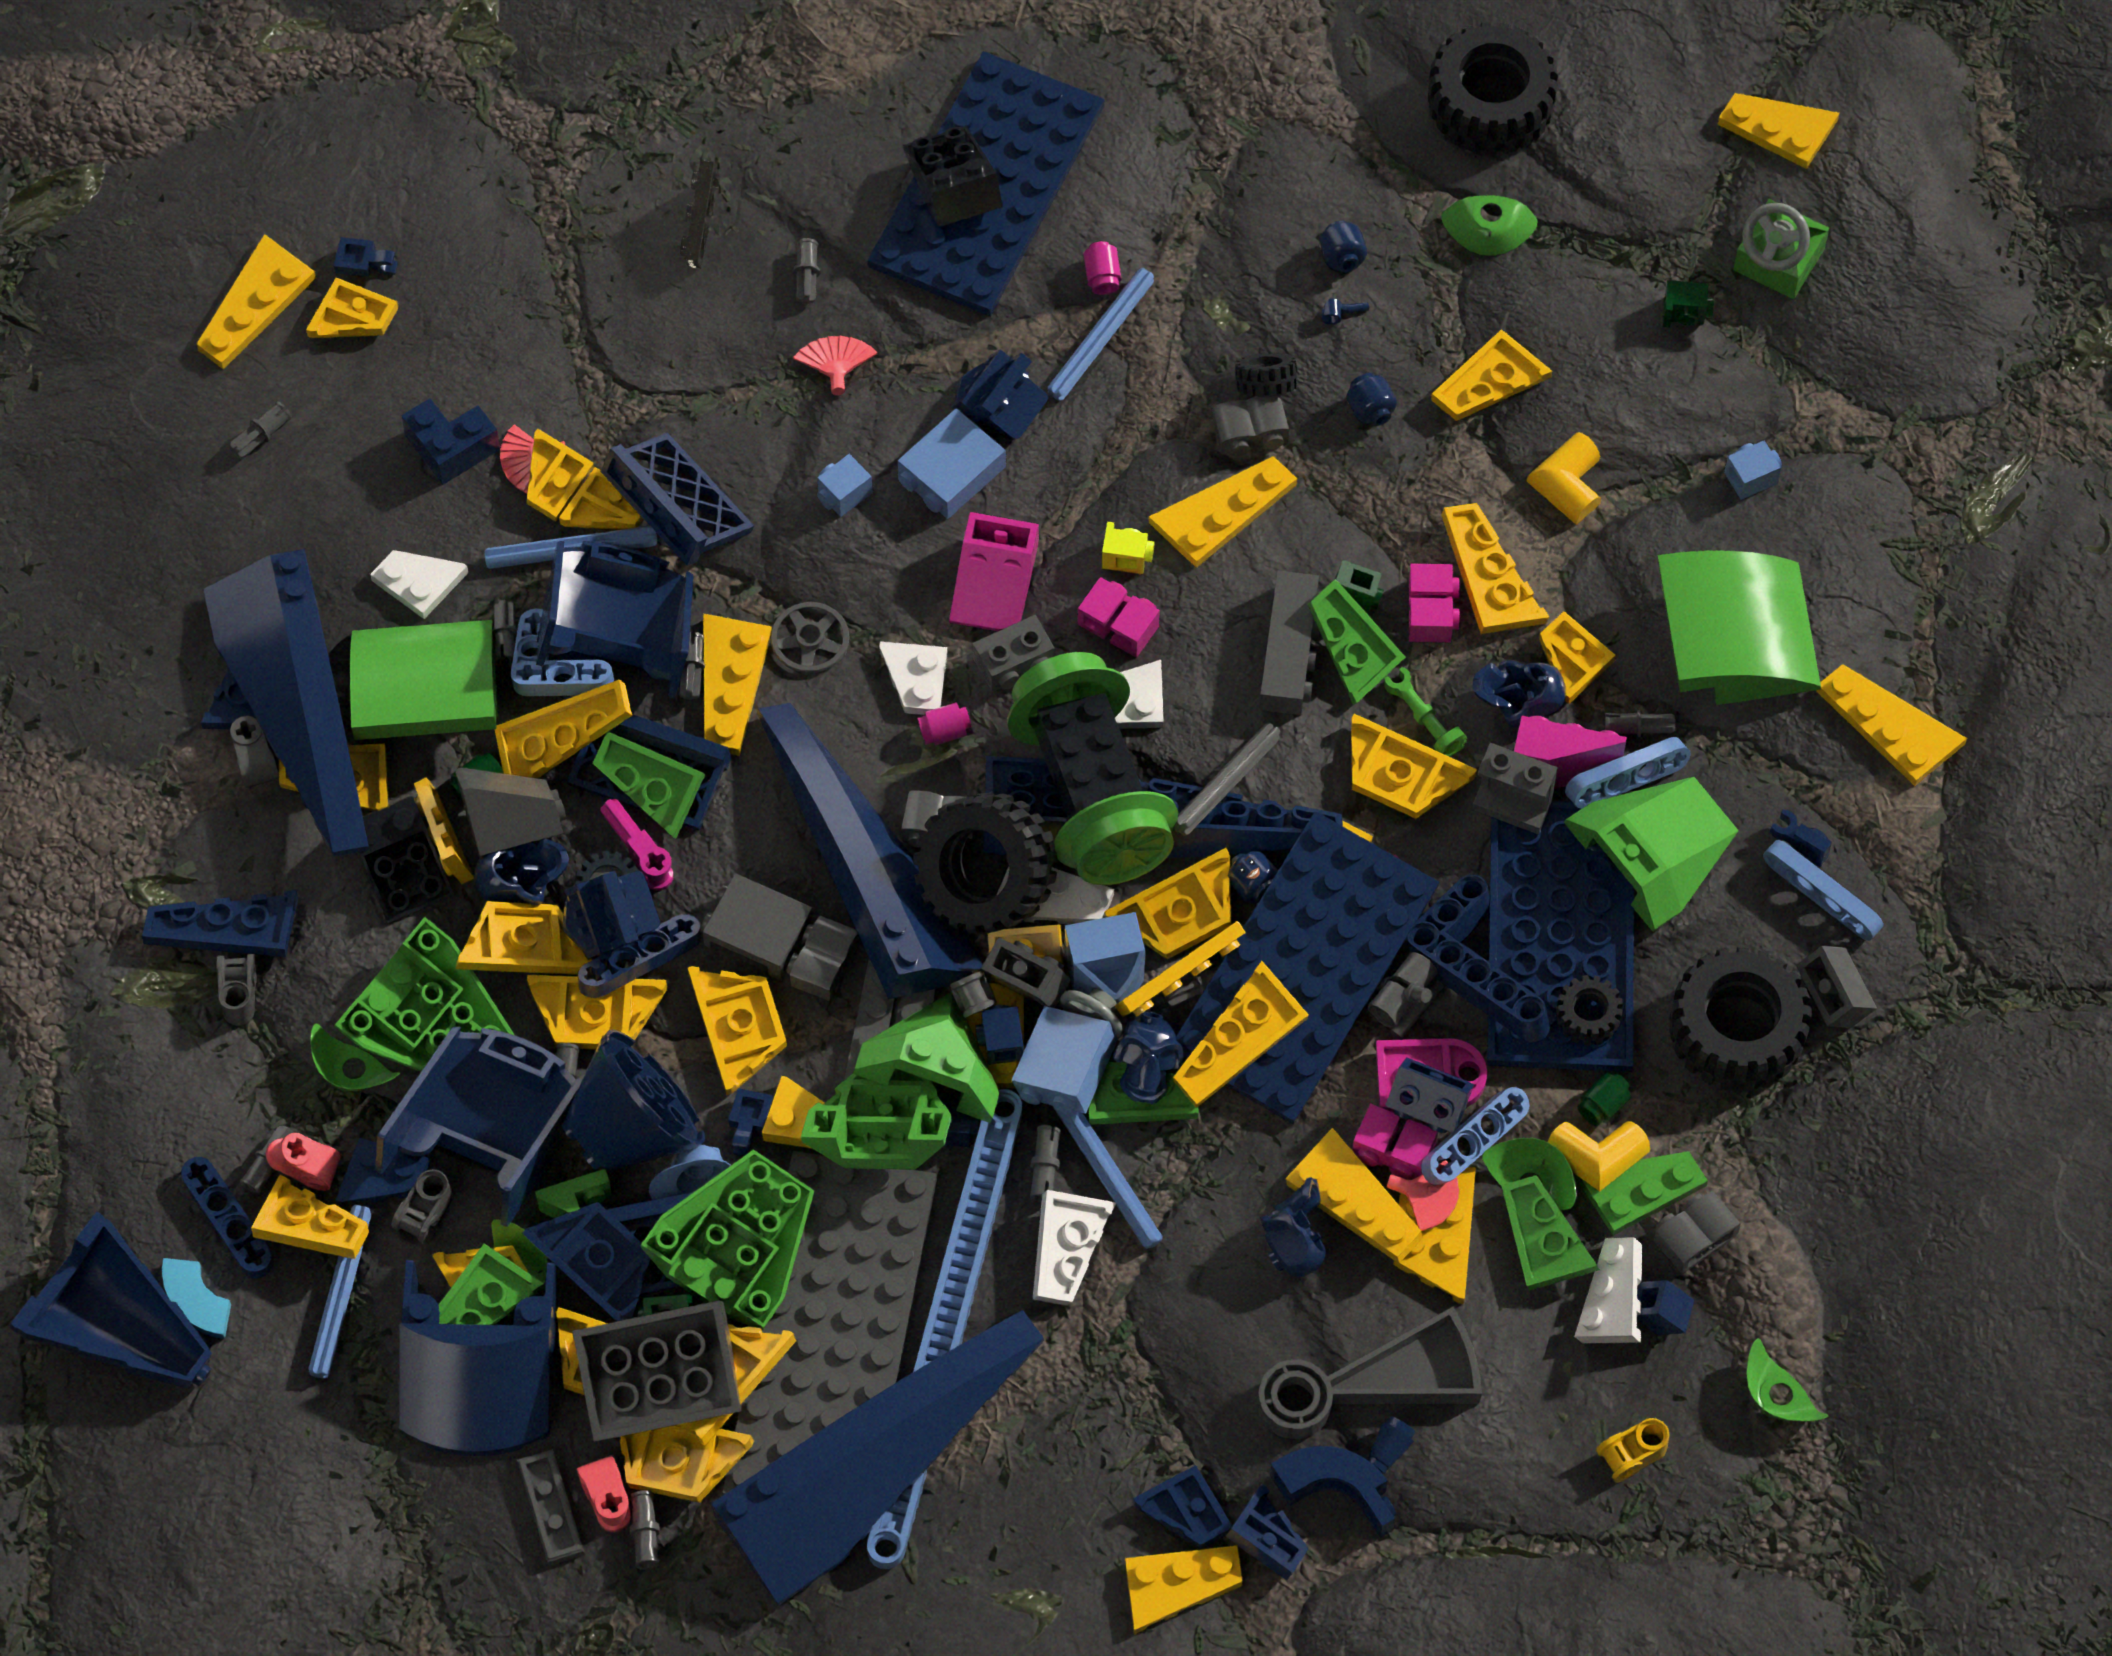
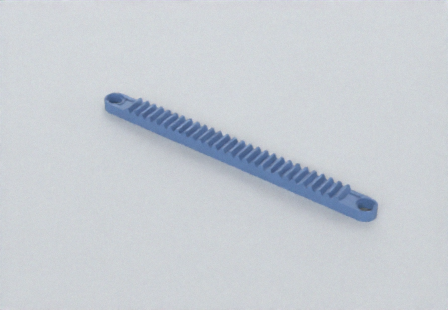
M1009 1089L999 1090L997 1104L1000 1102L1011 1103L1015 1109L1013 1114L1008 1117H1000L994 1112L991 1123L981 1120L913 1372L962 1344L1022 1118L1021 1099L1015 1092ZM927 1470L912 1486H908L898 1497L897 1503L888 1512H885L872 1526L867 1541V1554L874 1566L880 1569H891L901 1563L905 1555L912 1525L915 1521L916 1510L919 1506ZM882 1540L893 1541L896 1544L897 1550L890 1557H881L875 1551L877 1543Z

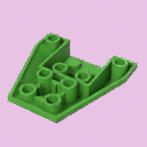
M1695 777L1591 802L1564 821L1565 825L1585 849L1598 843L1638 892L1631 906L1653 932L1682 912L1739 831Z
M426 917L422 919L397 952L334 1025L335 1028L361 1049L419 1072L424 1069L452 1027H461L460 1032L481 1033V1029L485 1028L515 1035L474 971L456 969V962L461 951L453 939Z
M753 1149L661 1215L640 1247L668 1279L702 1302H723L727 1319L763 1330L785 1298L814 1190Z

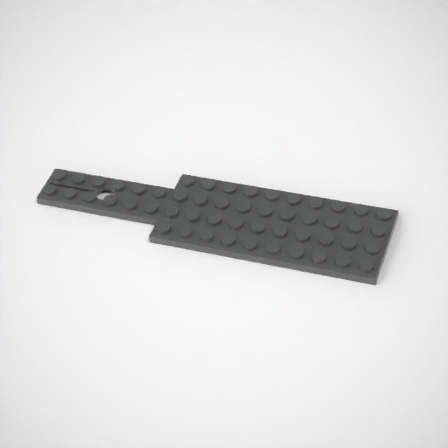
M869 959L844 1080L853 1074L862 1043L890 1028V1023L893 1026L935 1002L937 989L896 997V1002L895 998L888 999ZM799 1151L792 1152L788 1173L813 1189L814 1194L785 1298L762 1332L782 1335L783 1330L790 1331L794 1334L796 1342L741 1404V1412L738 1414L735 1432L751 1435L754 1443L726 1474L723 1495L837 1419L898 1382L937 1181L936 1173L917 1170L843 1168L824 1155Z

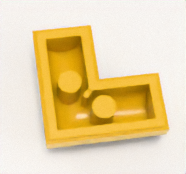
M1575 433L1528 475L1526 482L1577 525L1601 503V497L1579 479L1599 462V450L1594 442L1585 434Z
M1626 1121L1599 1143L1569 1122H1564L1552 1132L1547 1141L1565 1156L1574 1174L1599 1192L1650 1152V1143L1646 1133L1632 1121Z

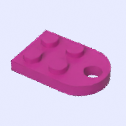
M1452 1038L1376 1040L1380 1108L1393 1112L1392 1108L1385 1105L1399 1066L1406 1057L1460 1079L1462 1078L1458 1072L1462 1068H1474L1478 1072L1479 1077L1474 1081H1468L1473 1083L1474 1086L1466 1108L1474 1104L1485 1089L1487 1080L1485 1060L1474 1046L1463 1040Z

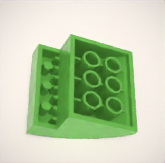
M1692 551L1658 555V567L1680 692L1713 687L1716 705L1821 690L1799 562L1773 555L1742 551Z
M493 620L352 631L350 649L351 728L354 740L497 729L498 702L492 633Z

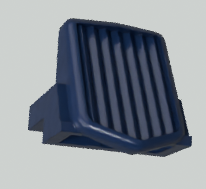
M1000 349L992 353L984 363L960 377L955 403L952 405V408H957L966 417L975 422L980 421L1008 439L1015 440L1022 436L1047 402L1048 396L1041 388L1027 378L1029 373L1025 370L1032 362L1027 356L1020 353L1011 358Z
M616 871L564 890L567 898L564 905L563 930L580 949L585 951L587 958L639 940L638 935L653 931L660 926V920L646 878L640 871L617 877Z

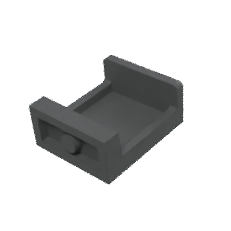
M1490 743L1478 770V776L1482 777L1481 785L1473 802L1472 810L1539 834L1552 803L1558 767Z
M735 873L730 884L724 883L717 897L719 904L714 913L708 912L702 922L700 931L703 932L704 946L712 948L714 943L761 963L768 967L769 976L782 981L792 955L798 952L802 944L803 934L810 923H814L813 908Z

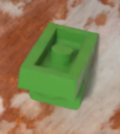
M605 1169L535 1191L540 1212L553 1218L580 1209L579 1206L583 1204L588 1206L596 1202L601 1203L606 1197L612 1195L610 1181Z

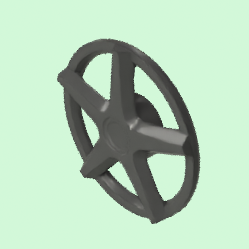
M817 602L799 603L782 612L774 622L771 631V647L775 656L786 667L801 672L804 675L818 673L830 669L846 655L850 638L849 629L844 618L832 607ZM819 608L827 611L828 614L817 623L807 622L799 612V609ZM789 615L796 628V634L777 639L778 628L784 618ZM836 619L843 630L842 645L826 638L824 635ZM801 648V665L786 658L780 649ZM817 649L836 653L829 661L812 666Z

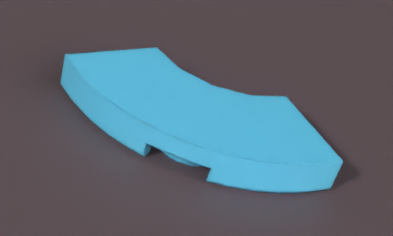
M163 1258L162 1277L170 1301L178 1304L197 1331L212 1337L225 1339L231 1309L230 1300L216 1296L205 1287L201 1278L200 1262Z

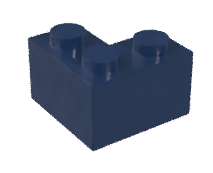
M431 398L401 415L406 438L442 485L500 451L498 431L479 405L451 422H448Z

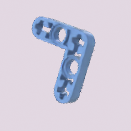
M530 609L521 615L511 668L513 687L518 694L522 696H576L614 682L612 667L603 660H549L550 653L547 652L544 666L536 665L537 655L525 656L523 653L530 648H538V642L536 641L543 609ZM538 624L537 635H533L531 629H534L535 625ZM560 674L571 675V678L565 682L554 681V678Z

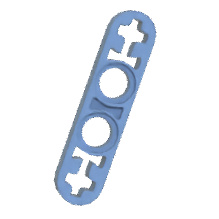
M1677 737L1665 739L1574 776L1567 784L1565 794L1578 808L1582 809L1591 802L1620 795L1679 771L1689 761L1691 756L1690 750Z
M1775 840L1763 853V858L1770 868L1857 936L1869 941L1882 929L1883 922L1876 912L1787 843Z
M1510 1087L1495 1094L1461 1124L1454 1133H1451L1425 1156L1421 1165L1424 1178L1433 1185H1441L1455 1179L1525 1117L1530 1106L1526 1093L1517 1087ZM1509 1099H1512L1515 1103L1512 1106V1111L1502 1114L1499 1110L1504 1109L1510 1103ZM1483 1116L1489 1117L1494 1124L1492 1135L1486 1134L1481 1128ZM1459 1137L1465 1138L1470 1144L1471 1150L1468 1156L1462 1155L1457 1148ZM1449 1157L1452 1162L1447 1163L1442 1168V1173L1439 1174L1436 1170L1439 1166L1438 1162Z

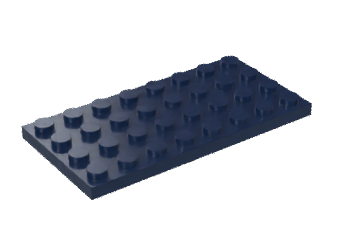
M983 51L937 134L944 133L953 127H968L997 174L1003 207L938 227L927 208L915 176H913L867 260L868 267L991 317L1105 106V99Z
M1552 801L1539 834L1491 817L1488 962L1544 1001L1550 1029L1547 1036L1541 1041L1527 1042L1487 1015V1066L1632 1072L1634 908L1631 906V903L1634 900V887L1598 843L1585 849L1565 825L1564 821L1581 810L1573 802ZM1584 975H1588L1589 980H1594V976L1601 977L1600 982L1604 983L1606 980L1611 982V989L1617 988L1619 998H1622L1623 1002L1622 1016L1617 1031H1614L1613 1036L1609 1040L1604 1038L1603 1043L1596 1045L1595 1041H1591L1590 1046L1584 1045V1040H1579L1578 1044L1573 1042V1036L1566 1037L1563 1034V1027L1559 1028L1557 1024L1556 1008L1562 989L1565 985L1569 986L1570 981L1574 978L1581 981ZM1593 1000L1580 1001L1574 1007L1575 1013L1586 1021L1599 1020L1604 1015V1008Z
M1315 811L1243 927L1246 933L1237 938L1240 946L1225 956L1177 1034L1176 1041L1181 1044L1183 1049V1061L1187 1060L1200 1041L1205 1038L1215 1021L1223 1014L1241 987L1246 984L1254 970L1263 961L1309 1016L1306 1021L1229 1081L1226 1086L1294 1125L1406 941L1408 934L1434 895L1440 882Z

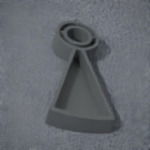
M1451 1307L1329 1376L1313 1363L1301 1359L1277 1363L1264 1374L1261 1380L1257 1408L1263 1424L1268 1429H1271V1432L1283 1438L1303 1439L1317 1433L1326 1424L1332 1404H1480L1482 1396L1480 1371L1467 1330L1455 1308ZM1288 1385H1299L1310 1392L1313 1402L1308 1408L1294 1412L1283 1407L1277 1395L1282 1388Z

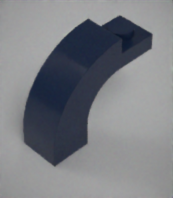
M1314 1446L1293 1451L1271 1463L1270 1477L1289 1506L1318 1491H1337L1351 1497L1359 1505L1380 1538L1393 1531L1394 1516H1396L1395 1508L1386 1496L1381 1498V1495L1386 1493L1388 1480L1376 1466L1362 1456L1342 1448Z

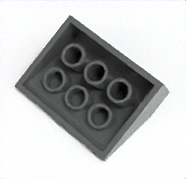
M721 1301L573 1331L594 1442L741 1412L731 1338L724 1303Z

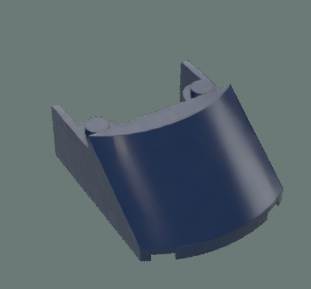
M558 541L554 552L536 641L538 642L536 665L544 666L547 652L553 655H562L570 651L584 653L642 667L650 677L657 680L668 679V697L675 698L689 651L693 574L687 571L684 577L668 569L670 562L626 547L590 541H582L581 548L564 547L565 541Z
M452 1027L377 1136L375 1171L383 1174L398 1151L415 1157L429 1154L437 1144L500 1171L497 1177V1187L503 1194L500 1224L508 1227L534 1186L539 1188L564 1133L561 1124L566 1120V1114L582 1080L579 1076L575 1079L565 1069V1062L559 1057L531 1041L492 1029L482 1028L481 1033L460 1032L461 1027Z
M406 1260L402 1321L399 1328L400 1433L407 1438L409 1436L426 1444L427 1448L463 1456H491L521 1450V1446L532 1443L540 1438L543 1441L550 1437L556 1312L559 1288L555 1263H547L545 1296H532L521 1300L515 1308L513 1325L440 1324L438 1303L429 1295L418 1294L419 1279L414 1260Z

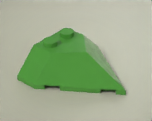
M952 992L862 1043L853 1074L887 1086L895 1068L961 1091L956 1111L991 1123L1000 1092L966 1018L962 1015Z
M895 1068L887 1086L851 1074L835 1088L836 1094L823 1105L818 1102L808 1110L801 1134V1140L804 1144L843 1168L916 1170L945 1145L952 1118L947 1107L939 1099L937 1091L930 1080Z

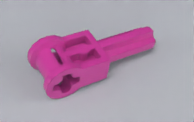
M617 799L607 800L600 808V811L628 848L629 857L644 874L649 889L654 891L666 889L673 881L672 859L669 852L658 847L645 829L642 831L639 829Z

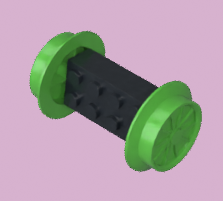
M1072 652L1057 655L1036 664L1017 680L1012 690L1014 704L1008 713L1007 725L1011 735L1018 741L1041 747L1068 819L1054 841V851L1057 853L1058 860L1068 867L1077 869L1079 876L1088 883L1096 885L1123 883L1150 872L1169 856L1174 845L1171 832L1178 820V809L1174 801L1168 796L1157 792L1143 791L1115 719L1127 704L1130 695L1129 683L1125 676L1114 669L1107 668L1104 660L1095 654Z

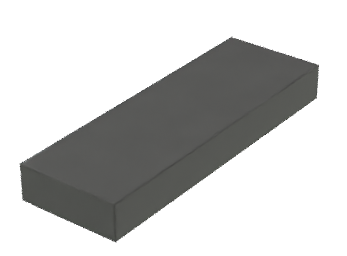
M553 1449L518 1459L517 1463L548 1566L584 1556L582 1543Z

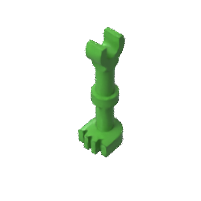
M1399 668V677L1403 680L1400 683L1393 682L1389 676L1384 677L1386 691L1403 699L1414 712L1413 717L1417 723L1424 725L1436 739L1434 745L1436 751L1450 757L1464 748L1463 744L1467 743V736L1458 726L1448 732L1435 717L1436 712L1432 706L1425 704L1414 691L1410 672L1406 668Z

